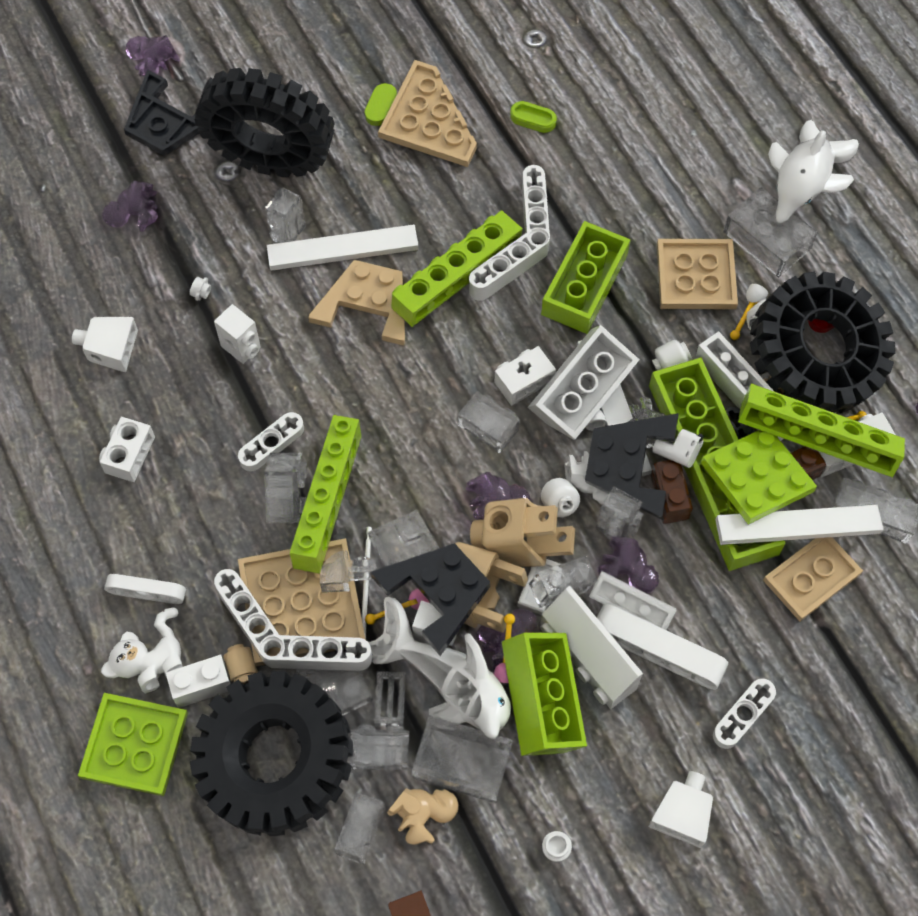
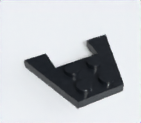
M147 69L124 131L126 136L165 156L198 135L199 126H195L194 118L196 114L191 117L157 99L167 88L168 82L165 78Z
M679 414L594 428L585 482L663 520L666 491L641 488L640 484L648 438L675 442Z
M455 543L370 572L372 579L387 596L411 580L442 615V617L422 631V636L439 656L442 655L490 588V581Z

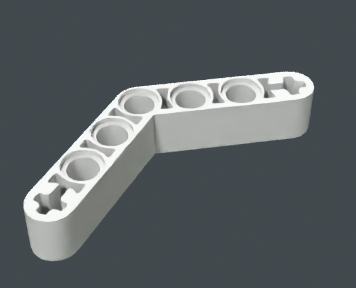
M530 165L523 171L522 198L525 234L470 273L469 294L475 300L483 301L488 299L544 259L548 254L550 233L544 170L538 165Z
M224 569L216 574L214 584L221 600L268 667L362 671L371 665V647L368 641L362 638L279 635L234 570ZM229 583L233 586L236 593L232 595L225 584ZM240 604H250L246 611H237ZM257 625L265 626L262 633L254 634L251 632ZM272 647L281 649L276 656H268L267 651ZM300 648H307L309 650V653L304 657L295 656V652ZM328 649L338 651L337 655L333 658L323 656L324 652ZM344 649L347 650V652H346V657H347V658H344V653H343V650H344ZM357 651H363L361 658H355Z

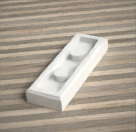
M601 571L589 595L590 598L602 604L618 607L667 630L676 612V608Z

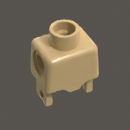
M519 498L487 503L484 519L474 520L471 524L470 539L472 546L497 552L500 560L519 567L545 566L546 556L574 554L575 528L573 526L557 527L558 508L555 505L540 506L533 504L528 498ZM562 535L567 536L563 542H559V538Z
M462 542L455 543L490 581L489 590L464 624L473 628L480 624L504 633L506 629L504 616L491 611L495 609L500 599L496 590L497 584L501 578L525 587L528 581L525 568L500 560L497 552Z

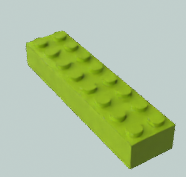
M702 357L652 372L649 388L661 416L679 414L675 440L682 429L704 436L703 445L693 465L690 468L684 465L683 467L728 571L779 556L786 544L784 540L720 545L715 520L717 515L740 513L703 467L701 460L703 456L739 439Z

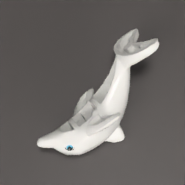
M808 120L801 128L799 135L800 144L790 154L777 142L771 144L768 156L771 165L778 172L776 184L778 193L776 220L778 223L788 220L799 207L812 201L821 192L835 193L847 189L854 181L852 175L832 174L833 164L850 160L858 150V140L829 142L826 140V132L819 131L815 122Z
M385 597L384 633L376 640L368 642L371 647L372 662L374 664H388L405 659L433 684L446 701L443 704L430 708V717L439 724L454 726L467 722L479 729L487 737L496 739L499 730L509 720L511 702L502 684L493 674L494 672L487 669L480 646L473 636L469 633L464 635L466 654L446 648L442 655L439 656L429 643L414 641L409 620L402 604L395 598Z

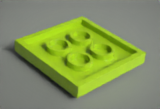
M758 430L703 456L701 460L703 467L748 525L814 493L817 485L779 438L762 430Z
M104 693L78 777L84 780L164 796L187 719V710Z

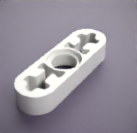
M294 412L284 414L244 445L238 453L241 467L246 471H256L299 438L304 431L301 416ZM287 423H296L297 428H287ZM274 436L279 439V442L274 447H267L264 445L265 439ZM246 455H255L256 460L253 462L250 459L247 460Z
M109 574L104 587L105 591L114 595L171 604H182L186 588L177 583L119 574Z
M767 679L754 681L717 724L713 731V739L719 747L724 749L734 747L770 705L776 695V689L772 682ZM765 688L767 690V697L763 696L757 704L752 702L758 690ZM741 706L749 708L752 712V719L748 721L741 720L737 716V708ZM734 723L737 727L731 734L733 740L731 738L722 739L723 732L720 729L726 731Z

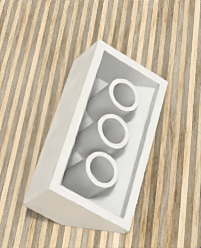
M597 326L589 331L528 408L547 425L575 440L640 359L603 326Z
M571 586L567 587L542 613L540 629L543 633H566L571 661L576 666L575 671L578 677L584 683L589 682L594 689V696L602 705L607 704L612 709L637 690L643 673Z

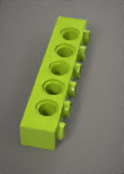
M502 210L495 216H489L483 225L477 229H472L466 235V238L459 243L456 242L451 245L448 251L441 257H435L428 267L422 271H417L411 280L404 285L397 286L392 292L391 308L413 327L469 283L470 273L520 238L523 228Z
M752 383L741 403L739 423L892 478L904 459L905 438Z
M337 415L332 417L291 546L290 557L293 569L319 574L321 572L361 440L359 419Z

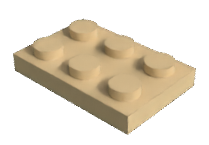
M833 537L815 538L766 575L763 581L801 622L860 576L863 570Z

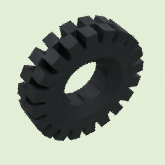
M241 68L230 69L228 74L221 71L216 73L214 78L210 77L201 94L194 118L195 126H199L198 132L202 139H208L207 144L214 151L223 149L222 157L231 162L240 158L239 166L251 170L253 164L257 165L258 173L270 175L272 169H274L278 177H290L291 172L296 177L305 176L307 171L313 173L319 169V166H323L335 131L333 129L335 123L333 117L329 116L330 111L324 103L317 104L319 98L310 90L300 94L302 85L290 80L286 85L281 84L282 75L272 72L269 73L268 79H264L260 69L252 68L248 69L247 74ZM245 120L266 123L279 130L283 135L263 132L247 124Z
M815 271L803 273L799 278L794 276L786 280L760 305L755 314L757 318L751 325L750 334L756 336L750 342L751 354L761 356L754 363L759 375L767 372L770 374L771 378L766 383L774 392L781 387L784 390L783 395L833 413L838 410L839 413L846 412L868 399L886 382L887 379L884 377L891 373L894 361L889 360V358L895 354V341L886 340L893 334L890 321L880 323L878 320L885 314V311L879 302L871 307L866 304L872 297V294L864 287L854 293L852 290L855 281L843 276L836 283L835 273L824 271L818 277ZM814 319L824 320L832 324L841 333L846 346L845 358L842 363L838 361L835 364H828L818 360L810 353L803 339L805 321L809 320L812 322Z
M271 671L270 677H266L262 672L248 675L249 683L243 684L240 680H237L228 685L226 688L229 695L222 698L217 694L208 704L213 709L211 715H201L196 725L202 731L200 737H192L190 752L196 755V760L190 761L191 774L199 781L195 784V787L200 797L208 802L207 806L216 815L247 833L261 836V833H266L269 836L285 835V830L287 829L297 832L308 827L307 820L311 817L318 821L328 812L325 805L329 800L337 802L344 791L339 787L341 780L348 781L352 766L347 761L348 757L353 756V741L348 737V733L351 730L347 719L341 714L342 710L316 683L312 684L307 678L295 673L293 677H290L285 671ZM273 726H283L286 730L290 728L295 729L299 736L297 743L301 745L300 757L295 762V768L286 777H280L279 781L264 783L260 778H257L255 781L248 771L250 765L247 764V752L249 746H252L251 743L254 738L263 730L267 731L268 728Z

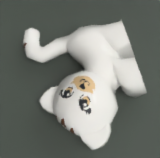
M175 607L167 608L156 615L154 626L163 638L150 652L139 641L138 636L132 632H125L120 642L111 650L109 660L101 668V673L107 678L123 677L129 679L139 675L138 683L145 694L158 689L160 686L158 681L160 674L164 673L166 676V672L183 667L180 643L175 638L172 629L165 624L167 619L178 616V609Z

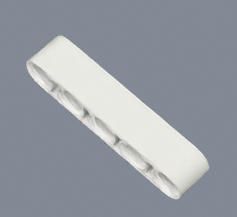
M610 604L602 605L597 619L621 648L708 689H718L728 666V661L725 658Z

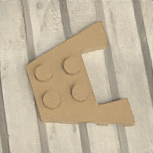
M354 260L309 314V322L331 328L339 306L388 317L382 333V340L404 346V319L391 308L392 292L397 286L403 285L402 271Z

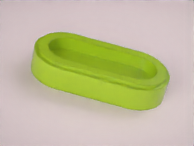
M384 83L375 87L365 108V119L370 125H382L397 96V90L393 85Z
M519 101L514 103L510 109V119L516 125L541 133L551 132L556 126V114L548 108Z

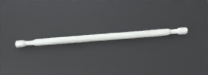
M366 527L367 539L365 544L361 614L365 639L372 527Z

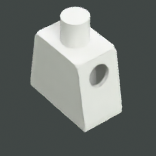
M93 317L90 320L87 331L78 329L73 331L72 343L83 346V352L90 362L126 372L138 328L133 317Z
M689 771L685 784L673 781L648 827L702 848L707 839L713 801L712 795L701 791L706 777L700 773Z

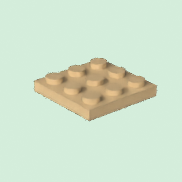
M733 239L657 240L660 309H737L738 298Z

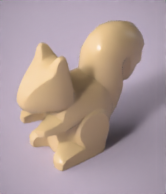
M406 788L390 807L387 814L389 816L398 814L403 821L398 831L401 832L409 828L405 837L408 844L417 845L424 842L431 844L435 839L425 828L424 824L429 818L439 823L452 821L458 812L459 804L456 796L445 789L442 791L436 789L433 794H430L422 789L409 790Z

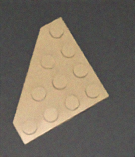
M414 60L378 131V138L468 167L477 149L474 137L471 136L460 110L456 108L454 99L447 86L444 85L437 67Z

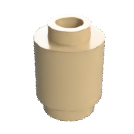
M243 644L229 647L227 649L228 652L224 654L223 658L231 683L240 680L243 684L249 683L248 675L258 673L251 648L244 647Z

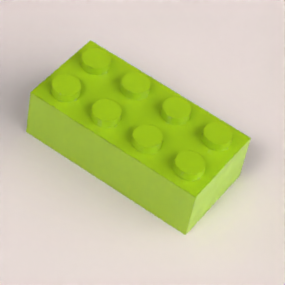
M584 221L542 300L541 315L588 334L628 256L631 239Z
M522 633L502 641L521 756L563 754L587 747L566 633Z

